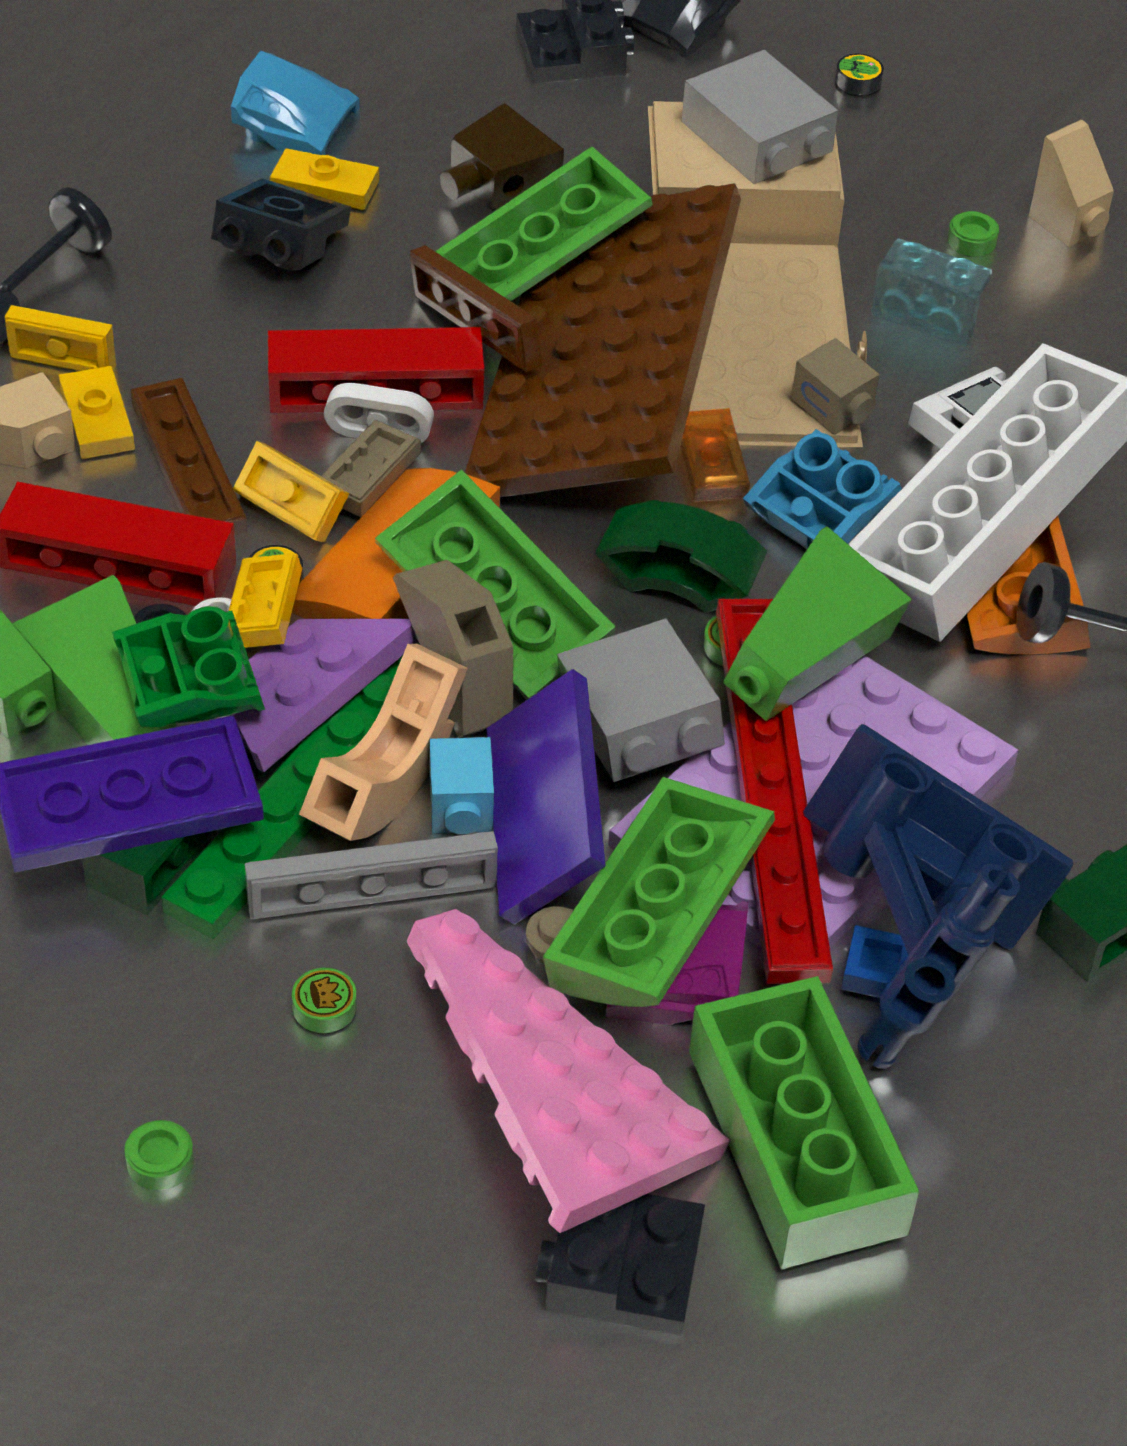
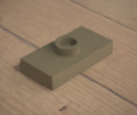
M374 420L321 477L350 493L342 509L362 517L421 454V439Z

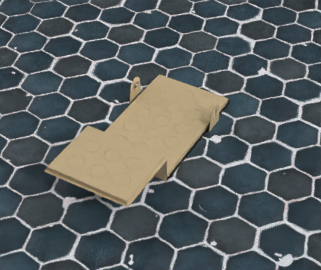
M654 101L653 106H648L653 195L660 193L670 195L693 191L705 185L721 186L735 183L741 197L681 444L796 446L804 436L813 433L817 429L831 436L835 440L837 447H863L860 424L853 423L833 435L791 399L797 360L834 338H837L850 349L838 254L844 192L836 132L833 152L753 184L682 123L683 102ZM865 331L862 335V341H859L857 346V356L864 362H866L867 357Z

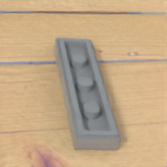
M494 831L245 863V878L250 919L494 888L496 887L498 852Z

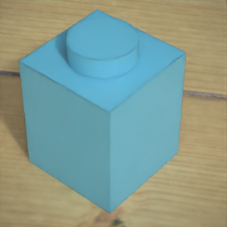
M490 737L430 739L429 779L432 834H470L493 831L494 787Z

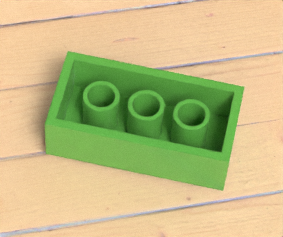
M816 976L695 1006L689 1053L722 1131L730 1139L728 1145L781 1269L908 1236L919 1194L918 1187L819 977Z

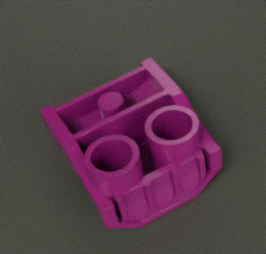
M742 901L736 906L724 904L720 906L659 1005L634 1007L607 1004L606 1017L672 1025L687 1020L693 1021L694 1009L697 1005L738 996L748 902Z

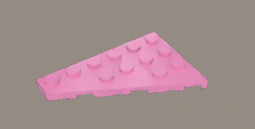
M453 909L414 922L407 943L415 959L424 967V977L430 989H441L450 1007L445 1018L462 1052L471 1059V1069L478 1083L490 1085L499 1103L494 1115L513 1152L522 1159V1170L529 1184L541 1185L553 1209L548 1222L559 1233L721 1160L730 1139L715 1128L702 1111L689 1106L662 1083L660 1076L655 1071L641 1065L615 1043L610 1033L595 1026L569 1004L568 999L561 992L547 986L524 966L523 961L516 954L505 950L483 932L479 924L472 917L461 913L457 909Z

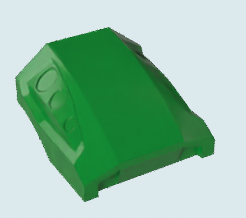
M205 606L193 610L188 615L168 613L112 632L140 727H162L173 723L205 721L250 709L257 711L265 710L232 610L225 612L218 607Z

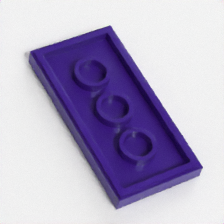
M574 669L565 673L487 728V737H490L494 787L493 830L498 847L497 889L499 916L514 925L606 866L587 678Z
M234 715L0 763V815L14 873L264 820L262 801Z

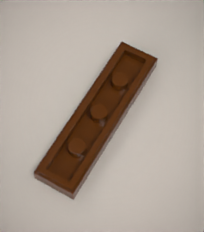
M424 245L410 251L409 256L416 297L460 327H481L482 342L522 370L528 372L542 366L537 318L428 246Z
M183 378L131 389L132 405L179 513L234 523L235 535L247 533V518Z

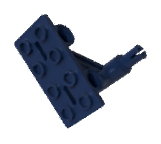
M865 724L858 726L803 811L806 818L830 833L823 843L822 850L826 860L838 872L848 877L865 878L875 868L908 953V957L880 996L879 1008L881 1012L866 1033L858 1040L857 1048L862 1058L867 1061L877 1046L881 1044L884 1049L874 1061L873 1066L883 1069L891 1067L911 1036L926 1032L932 1026L994 941L1006 949L1014 948L1070 873L1074 864L1071 858Z

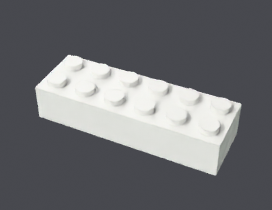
M1042 343L848 544L912 599L900 619V623L941 642L1127 441V377Z

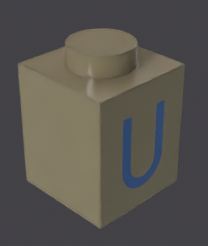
M834 338L797 360L791 399L835 435L853 423H862L871 415L876 405L875 397L880 374L837 338Z

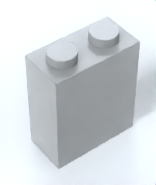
M761 50L685 80L682 123L753 184L833 152L838 110L766 50Z
M666 618L557 654L560 676L574 669L587 678L594 750L613 782L725 745L720 699Z

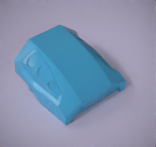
M260 50L240 76L231 104L232 123L245 127L246 135L251 140L262 143L268 142L278 151L284 152L285 148L325 155V149L351 112L357 113L359 110L360 98L348 89L337 86L311 70Z
M815 429L813 433L804 436L793 450L777 458L744 496L743 501L749 509L768 524L808 549L819 531L826 526L848 544L902 488L901 484L893 478L888 480L886 475L883 474L881 476L878 468L873 463L866 460H856L846 449L844 451L839 449L831 436Z

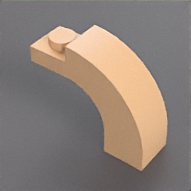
M407 644L387 697L373 725L363 739L346 754L338 757L321 758L299 815L350 841L369 837L388 825L418 792L429 775L430 739L450 737L455 722L449 720L448 717L468 668L419 644Z

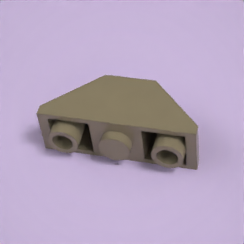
M448 560L397 573L393 580L419 644L468 668L449 714L450 720L455 722L454 730L457 737L463 738L487 730L490 725L513 710V644L491 592Z

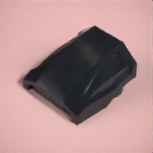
M623 0L621 2L624 10L625 27H631L632 30L678 51L680 56L687 59L714 37L719 27L724 25L728 14L741 0Z

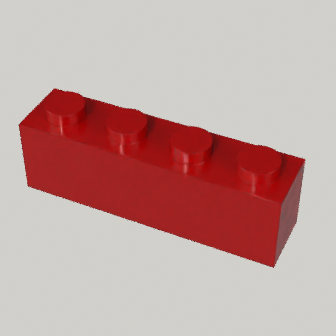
M481 327L268 330L270 413L324 412L331 390L343 383H358L413 392L425 398L433 410H483L484 359Z
M17 481L0 513V568L85 585H93L114 575L120 581L123 591L126 593L196 606L204 600L222 597L236 566L234 523L19 481Z

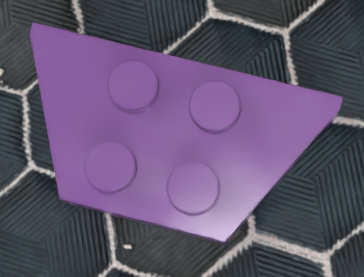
M298 619L288 626L284 644L265 646L252 656L249 662L265 710L257 711L250 709L230 716L234 715L243 742L247 744L257 769L265 772L404 654L407 644H417L419 641L410 619Z

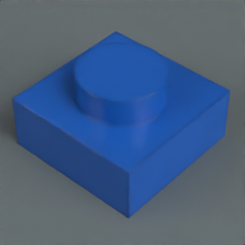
M855 925L841 989L880 998L884 989L908 957L901 935Z

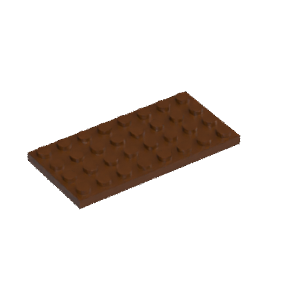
M735 183L721 186L705 185L693 191L670 195L660 193L650 196L653 203L651 207L521 294L518 306L537 318L542 366L526 372L505 357H501L465 470L467 475L499 486L500 497L674 473L741 202V197Z

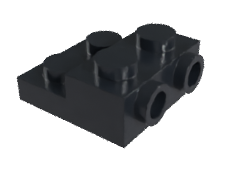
M562 0V10L538 9L533 12L516 14V31L534 84L626 76L627 56H633L634 37L631 27L623 28L624 10L621 0Z
M261 178L216 200L211 239L220 242L234 253L248 256L262 255L280 268L301 270L303 267L324 256L326 238L348 226L351 206Z
M645 1194L562 1233L558 1232L556 1242L543 1240L538 1257L535 1281L547 1283L545 1311L682 1336L705 1204ZM550 1205L549 1216H550V1214H551V1212H552V1210H553L552 1207H551V1205Z

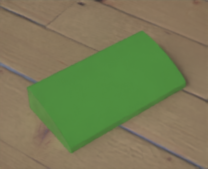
M592 146L435 252L506 299L512 301L651 207L653 203L648 194Z
M462 469L375 537V543L403 572L448 560L491 592L513 644V687L526 700L561 677L557 654L615 635L616 626Z
M662 777L606 861V866L600 870L544 954L543 961L550 988L570 996L610 1005L634 1007L659 1005L775 821L774 811Z

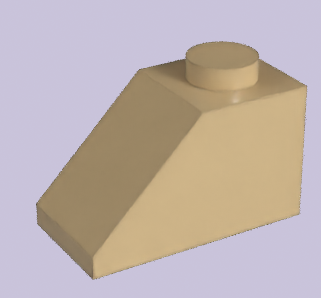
M1079 120L1045 136L1029 213L1030 218L1068 247H1071L1089 237L1097 236L1105 230L1109 221V210L1114 192L1089 125L1083 120Z
M43 372L0 387V464L26 469L76 451L71 410Z

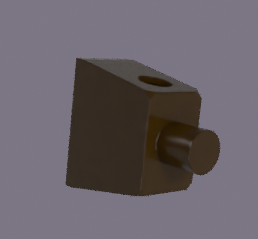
M504 103L454 135L451 141V168L440 174V184L444 193L452 200L471 193L489 209L497 210L562 167L564 148Z

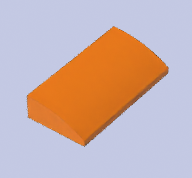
M435 468L406 469L298 584L292 613L304 619H409L393 580L397 573L403 571L375 543V537L457 472ZM469 476L500 508V487L485 480Z
M1058 516L966 614L974 649L1002 654L1035 655L1090 648L1088 622L1065 617L1058 633L1050 641L1044 643L1024 641L1019 636L1017 629L1019 598L1025 581L1039 563L1048 562L1056 564L1065 570L1071 586L1070 603L1084 606Z

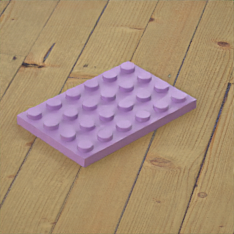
M865 655L792 704L807 804L861 724L867 725L979 799L989 792L1016 763L1017 748ZM731 722L723 728L725 745L693 755L668 778L742 801ZM652 792L609 830V847L612 849L616 848ZM810 820L831 949L885 894L875 868L865 878H853L838 872L824 857L822 850L823 843L830 833ZM749 860L722 904L736 906L742 901L748 902L745 939L762 950Z

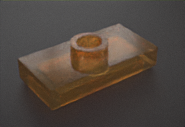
M730 408L689 411L680 446L694 501L744 498L749 492L750 482Z

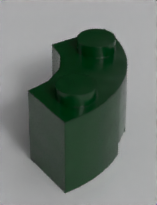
M649 500L617 509L595 554L630 592L644 589L670 591L690 600L703 612L709 613L717 609L718 599H743L749 595L767 550L749 535L746 528L740 523L728 521L714 513L694 506Z

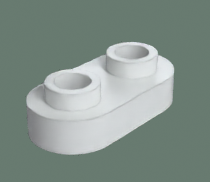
M343 383L331 390L324 409V418L331 429L346 437L358 438L374 420H378L421 439L422 443L429 436L434 419V411L425 398L413 392L358 383Z

